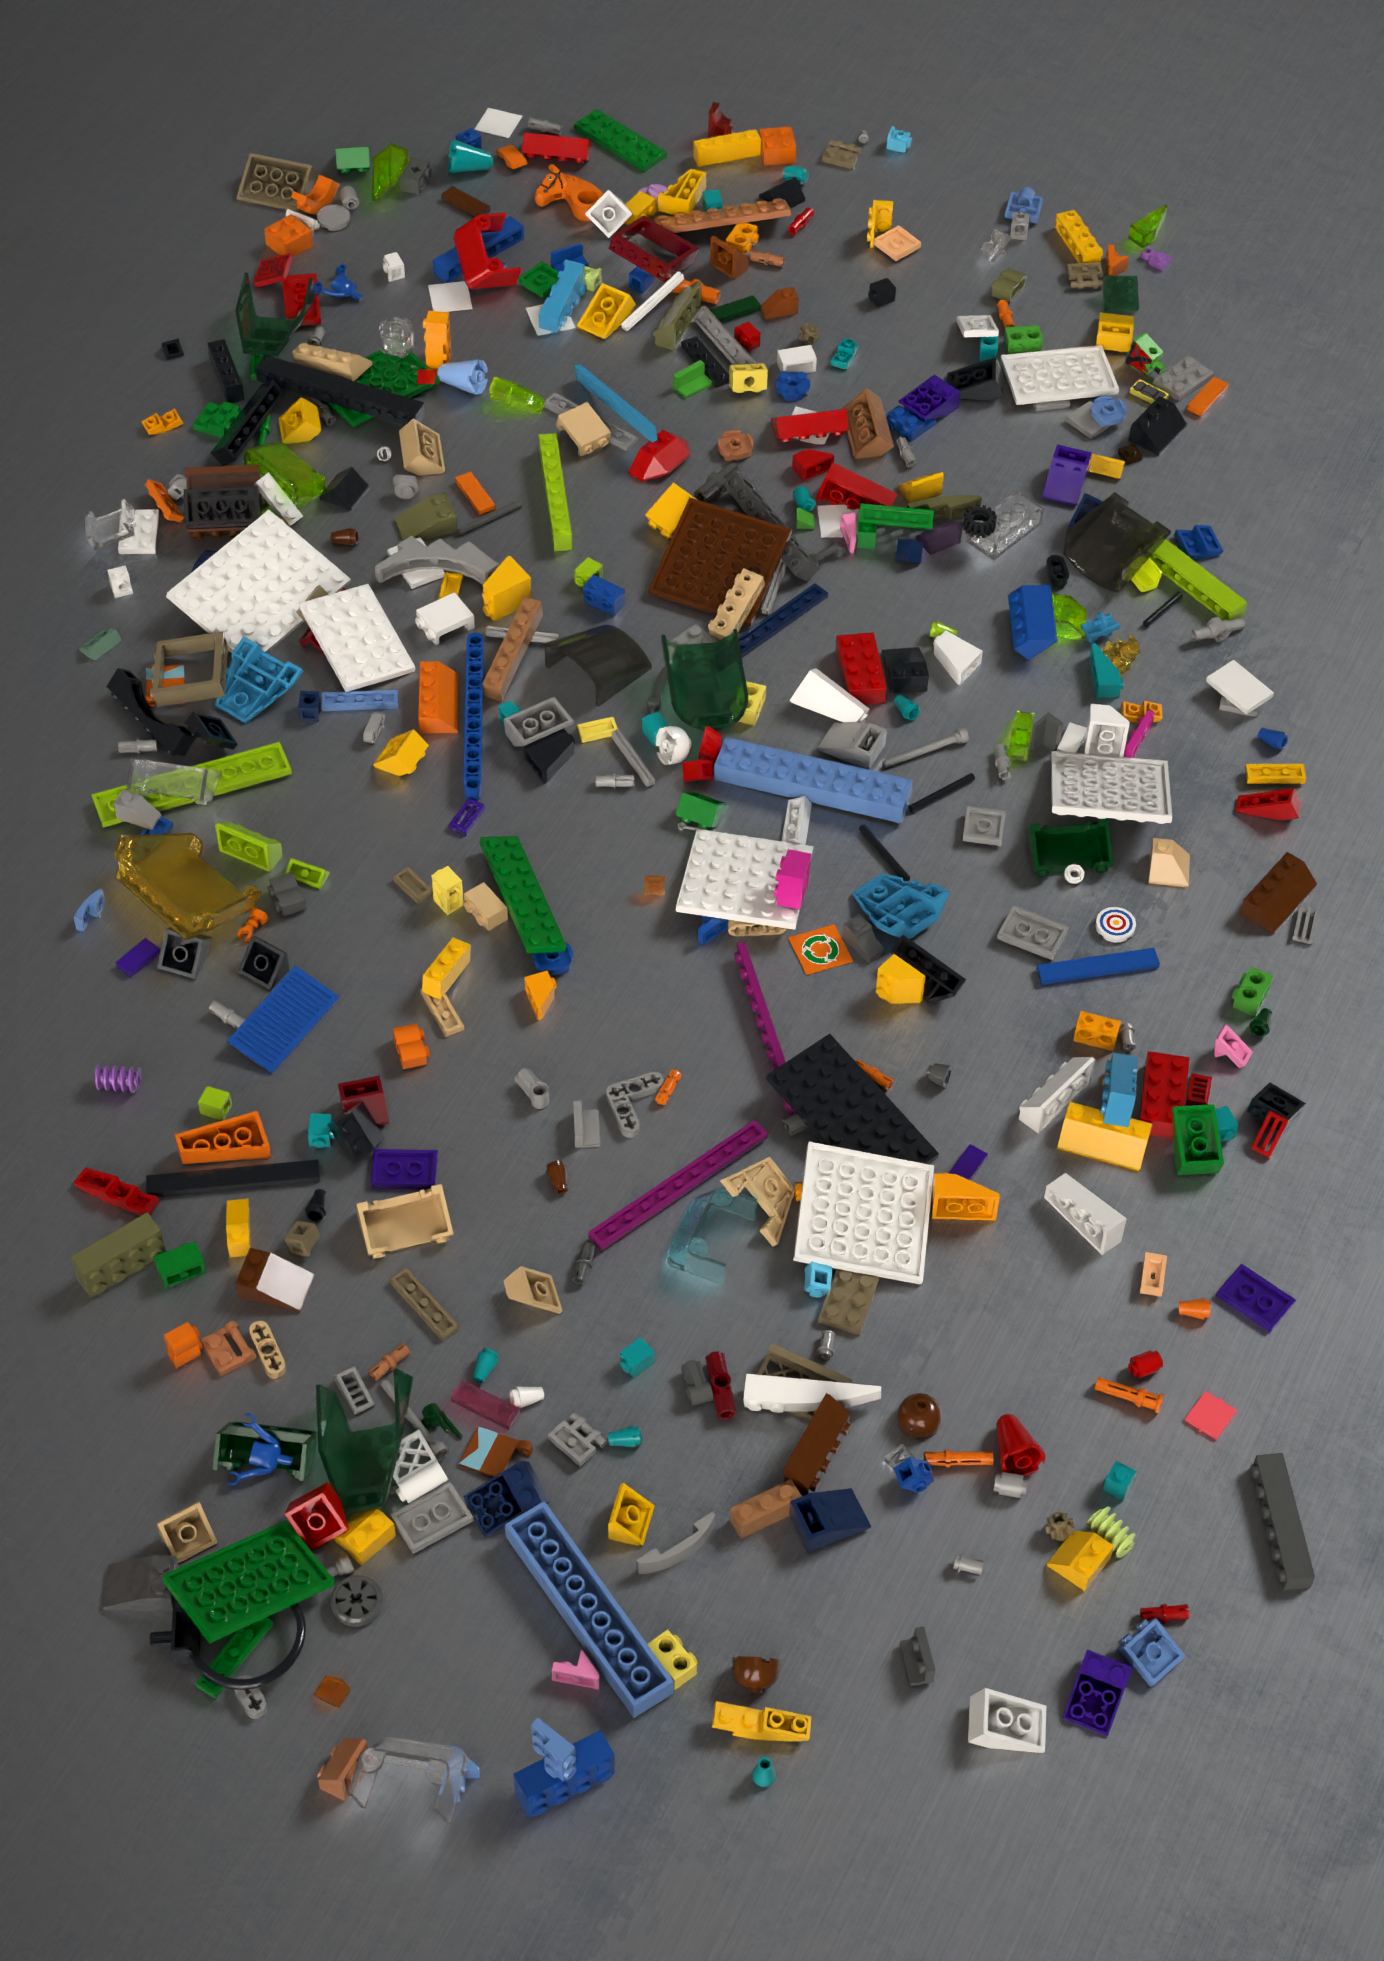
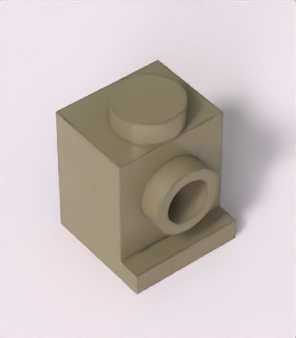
M297 1221L284 1239L290 1254L309 1257L311 1255L310 1250L320 1235L316 1224Z

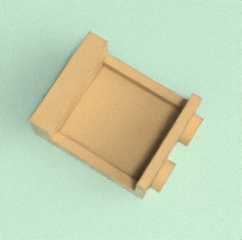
M588 402L558 415L556 427L559 431L565 430L578 446L579 456L590 454L593 450L605 447L609 443L610 430Z

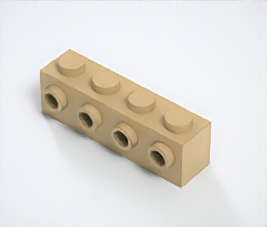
M744 568L741 574H737L733 588L727 591L726 600L723 604L719 605L715 619H712L708 625L709 633L713 638L727 645L735 639L765 586L763 576Z

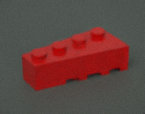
M832 463L823 480L816 500H829L830 504L837 505L839 503L846 505L847 509L854 510L860 509L861 504L892 506L898 494L836 463Z

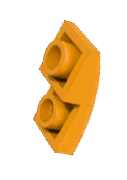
M175 408L160 417L155 413L142 421L149 435L163 433L184 424Z
M1125 701L1121 704V715L1129 722H1138L1140 717H1144L1148 710L1155 713L1153 722L1162 720L1161 704L1143 701L1142 705Z

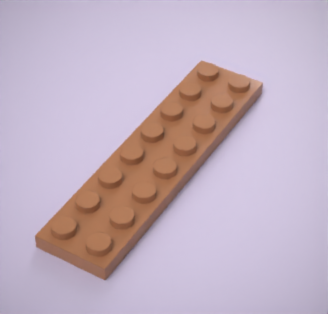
M776 198L771 202L758 201L756 204L751 205L743 203L738 207L725 206L724 209L719 210L717 208H710L704 212L695 210L690 214L676 213L670 217L661 215L654 219V222L672 233L791 216V209L785 200Z

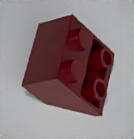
M380 1076L338 1084L343 1114L363 1102L377 1126L389 1124Z

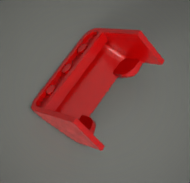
M506 213L477 215L456 229L453 239L465 284L471 289L516 286L521 267L504 269L501 260L488 258L481 233L501 231Z

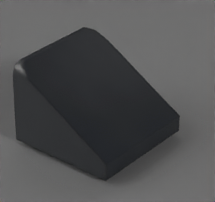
M179 338L162 343L161 347L167 360L184 356Z

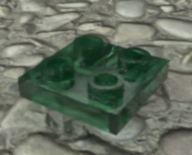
M1103 276L1104 311H1132L1139 309L1137 276Z

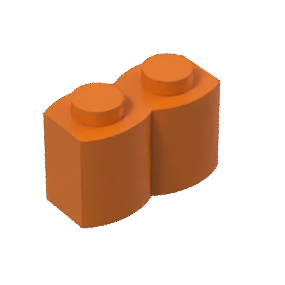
M417 1023L392 1028L393 1039L402 1069L426 1065L430 1052L428 1045L423 1044V1041H425L423 1029H419Z
M186 1322L163 1335L167 1353L176 1368L201 1356L200 1349L203 1347L198 1339L200 1334L195 1325L191 1326L189 1322Z

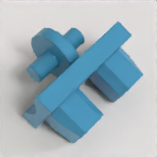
M1101 612L1096 614L1095 619L1081 624V629L1085 632V638L1090 643L1096 642L1100 636H1111L1113 631L1120 627V624L1114 621L1110 613L1104 615Z

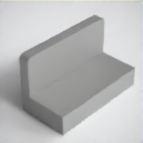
M582 1100L573 1101L575 1148L599 1147V1110H582Z

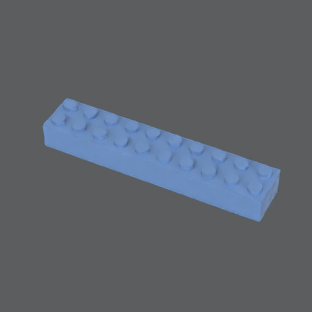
M729 737L725 738L714 764V780L789 798L806 796L811 803L901 824L912 797V779Z
M545 1501L506 1523V1538L632 1717H637L674 1694L673 1679Z

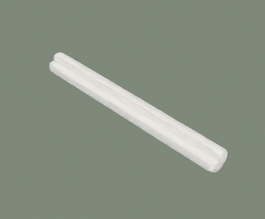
M676 272L621 323L622 329L629 331L684 280L683 274Z

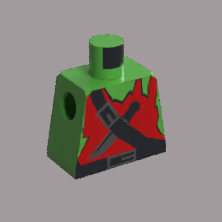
M1144 332L1133 340L1125 361L1128 365L1145 376H1148L1153 371L1160 375L1166 369V366L1160 362L1163 351L1147 333Z

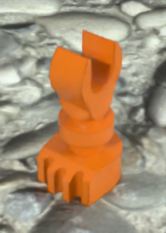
M254 908L249 914L250 919L246 922L247 925L238 931L239 940L244 934H248L245 940L246 943H249L254 930L259 925L265 926L267 923L268 915L259 909Z

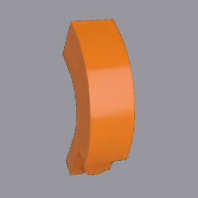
M319 174L313 189L307 195H301L293 191L291 198L297 200L296 208L315 215L321 208L328 206L332 202L340 184Z

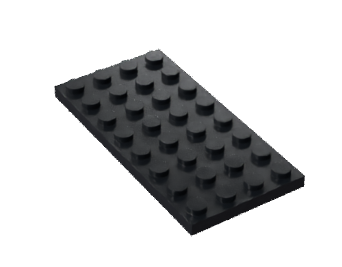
M831 1034L826 1035L766 1076V1080L824 1145L923 1164H929L939 1156L936 1149Z

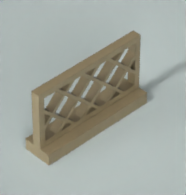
M771 1343L768 1355L757 1374L764 1375L765 1373L766 1376L786 1377V1374L795 1372L799 1374L801 1379H804V1376L809 1380L853 1384L851 1378ZM770 1361L778 1364L781 1372L769 1375L767 1367ZM816 1411L788 1412L810 1422L813 1417L810 1414H815Z

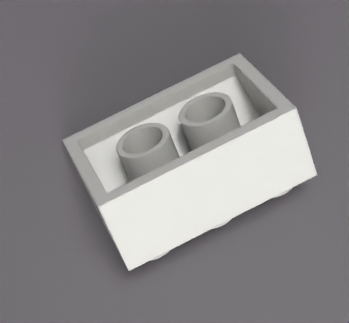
M1091 704L1084 740V754L1123 757L1129 721L1110 705Z

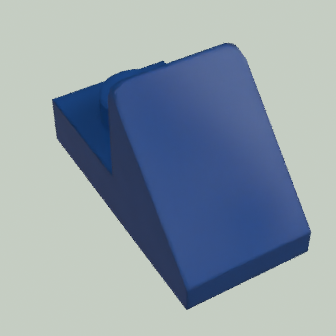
M702 916L704 923L698 929V942L705 945L728 928L729 920Z

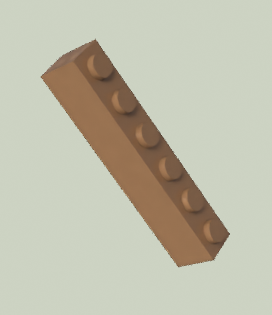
M528 597L523 598L483 681L484 697L503 701L543 616L542 601Z

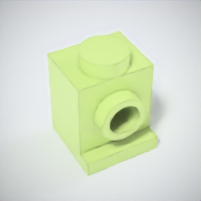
M584 266L586 289L595 292L602 282V268L593 269Z

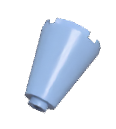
M476 359L442 364L437 370V376L441 382L473 395L482 394L487 384L485 373H488V369L483 360Z

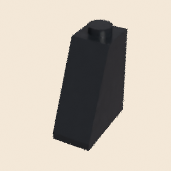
M563 728L524 746V759L543 784L547 783L574 754V737Z

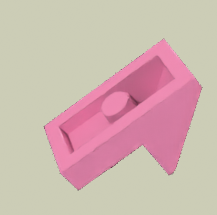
M1225 1024L1215 1039L1214 1056L1217 1058L1227 1055L1238 1068L1245 1067L1253 1051Z
M583 1650L580 1652L577 1666L570 1662L562 1661L560 1663L554 1662L552 1667V1681L599 1689L600 1675Z

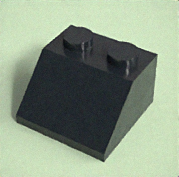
M178 927L167 928L157 968L196 979L208 958L212 937Z
M363 1102L327 1124L348 1160H357L374 1149L384 1139Z

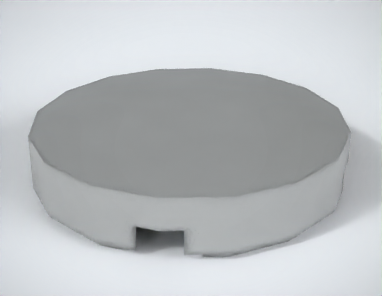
M328 205L318 211L317 221L323 229L325 227L330 231H338L344 229L350 223V212L341 205Z

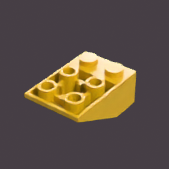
M1100 312L1096 345H1102L1104 350L1129 352L1133 338L1134 316Z

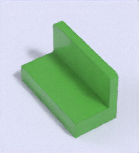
M699 360L673 374V388L684 398L687 399L712 385V380L704 374L705 363Z

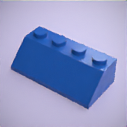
M1024 585L1012 591L1008 595L1014 650L1030 660L1058 641L1051 587L1049 585Z

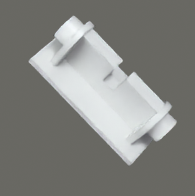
M287 209L286 217L292 214L312 231V236L314 230L319 229L320 223L317 220Z

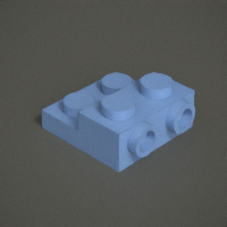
M1156 1618L1149 1621L1144 1619L1135 1626L1137 1632L1132 1636L1128 1633L1119 1640L1121 1646L1116 1649L1124 1661L1139 1672L1149 1687L1155 1685L1185 1657V1654Z
M537 1717L531 1724L534 1750L541 1756H544V1767L553 1778L558 1777L562 1781L565 1779L569 1780L576 1772L575 1746Z

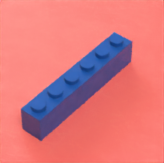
M509 216L504 220L501 231L481 233L487 257L492 258L524 239V226ZM456 247L433 259L434 274L446 283L463 274Z

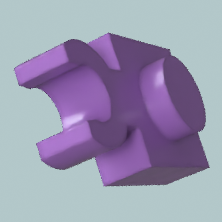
M1147 247L1146 252H1141L1142 259L1149 260L1151 266L1161 271L1167 268L1173 260L1171 256L1160 250L1157 253L1154 252L1151 247Z

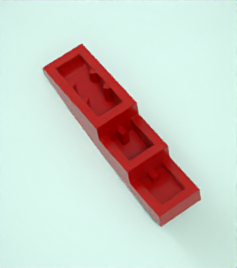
M86 1167L73 1182L74 1186L90 1195L141 1216L145 1213L151 1215L160 1203L157 1196L140 1192L137 1186L121 1182L118 1176Z

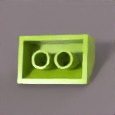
M220 822L215 825L219 851L269 872L272 871L283 856L281 843L275 839H270L232 822Z

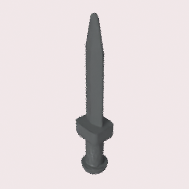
M663 667L657 676L652 696L648 697L647 700L649 710L645 716L653 714L661 708V696L667 679V667Z

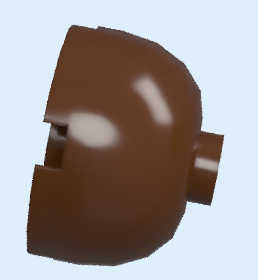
M917 1393L908 1396L899 1406L897 1415L898 1426L905 1435L912 1439H917V1437L928 1439L934 1436L941 1427L942 1411L940 1404L928 1394Z
M749 1656L733 1657L732 1671L734 1679L740 1686L748 1688L747 1693L762 1694V1689L770 1688L776 1683L780 1672V1660L769 1658V1661H766L762 1657Z

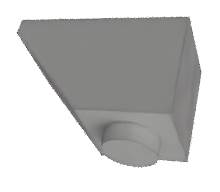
M122 790L114 802L116 818L153 830L161 817V813L141 795Z

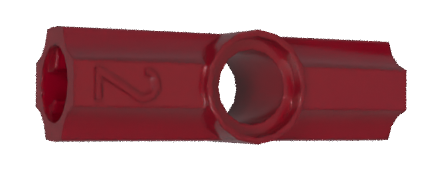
M719 1351L711 1352L705 1359L717 1418L722 1420L731 1419V1417L736 1415V1407L725 1353ZM718 1384H723V1385H725V1386L719 1387V1386H717V1385H718Z

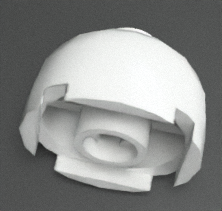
M666 726L658 730L656 746H659L660 752L657 753L660 761L664 765L680 763L687 758L691 748V740L683 729L676 726Z

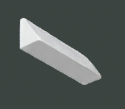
M806 796L788 800L782 841L806 845L812 804Z

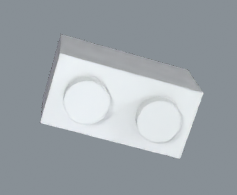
M811 345L777 350V365L780 372H816L817 358Z

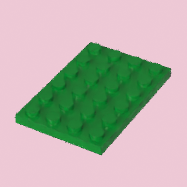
M399 340L364 357L372 361V365L355 380V382L408 398H412L440 383V378L435 374V384H417L418 369H431ZM328 403L352 427L374 417Z
M286 1520L162 1575V1582L209 1643L334 1586L333 1577Z

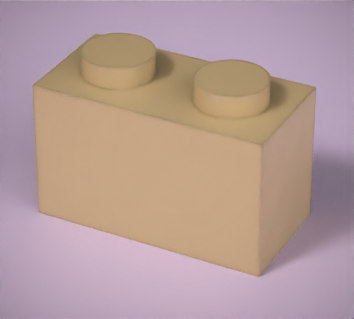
M484 882L464 893V907L466 911L472 913L480 926L483 925L488 931L508 920L507 906Z

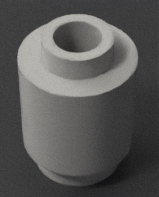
M350 186L343 187L340 192L343 207L348 210L356 209L359 205L356 191Z
M1002 1472V1474L996 1473L993 1491L999 1492L998 1495L1020 1498L1021 1494H1026L1027 1481L1023 1480L1024 1475Z

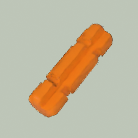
M672 1069L668 1074V1078H666L655 1097V1101L659 1105H666L669 1097L678 1084L677 1082L682 1077L679 1070Z

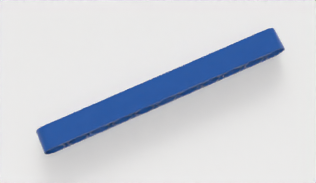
M476 632L469 634L466 642L463 778L466 800L470 798L475 801L479 800L482 796L484 638L480 633Z

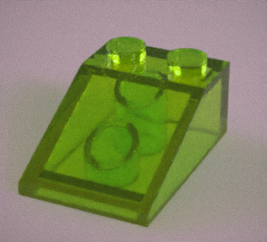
M390 143L373 157L372 201H376L394 187L408 164L407 149Z

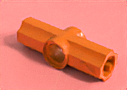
M693 279L691 282L683 280L671 292L680 294L682 289L700 280ZM702 283L701 300L717 305L721 291L704 286Z

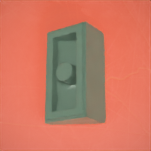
M104 628L78 649L90 659L97 660L122 640L116 629Z

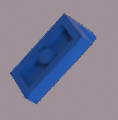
M581 243L551 252V267L558 272L564 270L563 263L565 259L589 267V263L583 256V246Z

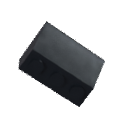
M1159 396L1133 422L1129 441L1159 456L1187 427V423L1175 403Z

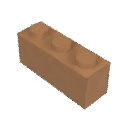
M790 1479L731 1507L730 1522L740 1539L790 1516V1501L802 1496Z

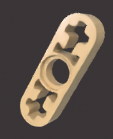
M735 920L728 921V932L732 936L777 935L784 933L787 929L768 925L753 927L754 925L761 924Z
M264 1321L252 1323L249 1328L250 1338L266 1374L272 1379L281 1378L286 1372L285 1361L269 1325ZM259 1329L263 1332L264 1339L262 1340L260 1338L259 1333L256 1332ZM265 1346H272L274 1348L269 1354L261 1351ZM272 1360H274L276 1366L279 1367L278 1370L272 1368Z

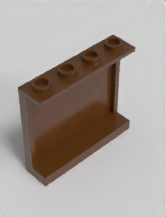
M259 465L185 468L187 489L254 486L253 484L260 479ZM260 494V516H262L261 494ZM247 527L187 529L189 537L193 539H202L203 536L221 538L222 535H229V537L235 538Z

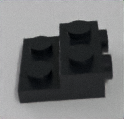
M193 711L185 721L189 733L193 737H200L208 745L213 744L223 749L228 748L232 750L238 745L223 721L219 718Z
M1269 1082L1252 1098L1247 1112L1254 1119L1265 1121L1269 1111H1272L1290 1120L1286 1127L1287 1129L1292 1124L1294 1118L1304 1109L1306 1103ZM1272 1117V1119H1271V1121H1270V1123H1269V1127H1270V1128L1272 1127V1125H1273V1123H1274V1121H1275V1119H1276V1118H1274V1117ZM1282 1121L1279 1122L1276 1130L1279 1131L1283 1123Z

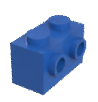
M593 575L583 585L584 602L615 616L625 605V589Z

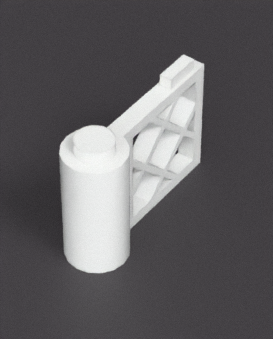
M420 1430L415 1431L380 1452L381 1457L378 1458V1461L384 1471L389 1469L399 1487L395 1491L402 1502L407 1500L409 1504L448 1480ZM420 1439L421 1442L418 1449L409 1448L412 1442ZM395 1452L401 1453L398 1461H391L387 1458ZM406 1454L415 1455L412 1463L403 1462ZM421 1456H429L431 1458L425 1464H418ZM401 1467L410 1468L408 1474L399 1479L398 1474Z

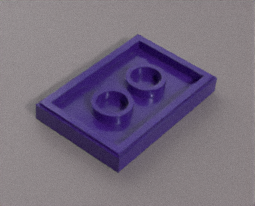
M374 1149L371 1189H430L431 1186L436 1185L438 1150Z
M1242 1263L1216 1293L1218 1298L1270 1333L1296 1302L1294 1298Z

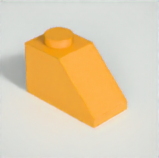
M548 971L524 977L525 991L538 1020L544 1017L555 998L554 990L557 989L554 977H550Z

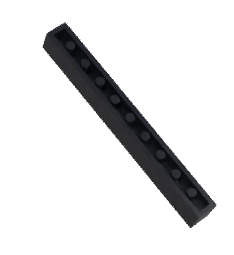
M264 355L255 367L257 381L267 383L274 379L282 389L405 426L413 418L421 423L425 417L424 402L269 355Z

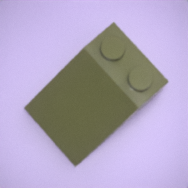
M446 492L428 496L394 518L403 540L412 535L415 539L421 537L424 541L458 532L457 516Z

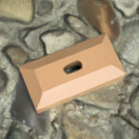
M1145 1252L1140 1293L1162 1297L1167 1262L1166 1255Z

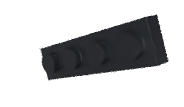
M697 336L681 341V347L694 362L701 360L705 363L704 374L712 380L715 388L729 383L727 371Z

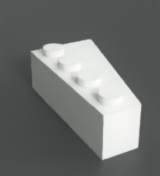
M1064 1173L1046 1186L1044 1198L1101 1255H1104L1122 1241L1127 1218L1075 1179Z

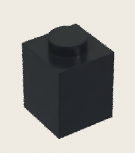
M888 278L870 284L868 297L877 307L895 301L896 287Z

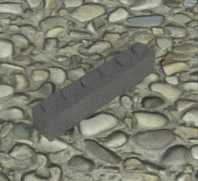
M1283 1453L1256 1455L1254 1463L1251 1464L1252 1478H1256V1495L1258 1499L1261 1498V1515L1267 1522V1538L1272 1541L1271 1554L1273 1560L1277 1561L1278 1581L1282 1582L1284 1590L1310 1588L1315 1579V1574Z

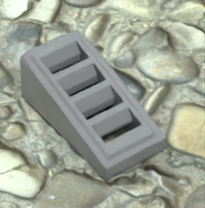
M355 1366L334 1376V1381L354 1415L375 1406ZM353 1378V1382L344 1384L345 1381ZM357 1385V1389L348 1392L347 1389ZM357 1393H362L361 1396L355 1399H352L351 1397ZM366 1400L367 1403L356 1407L355 1403Z

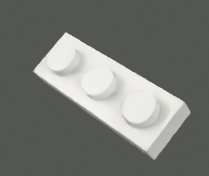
M269 472L253 484L258 486L260 494L281 520L284 519V522L289 527L303 517Z

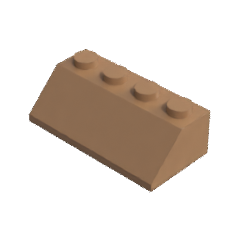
M866 388L841 408L847 410L849 429L847 434L855 459L881 457L894 447L882 401L878 395Z

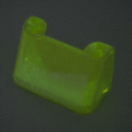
M273 442L255 446L244 452V465H259L260 474L263 476L269 472L298 510L321 495L326 489L325 477L293 453L284 443Z

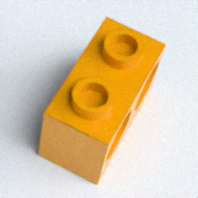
M739 223L734 227L725 242L743 254H749L752 246L759 239V234H757L758 226L749 223Z
M1081 1011L1073 1041L1114 1051L1121 1021Z

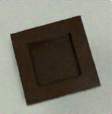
M1135 444L1118 448V455L1125 461V465L1142 460V454Z

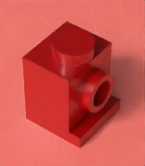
M748 321L735 327L734 338L748 351H751L760 346L761 333Z

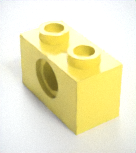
M764 363L730 365L729 386L736 393L767 390L768 369ZM747 377H752L749 381H745Z

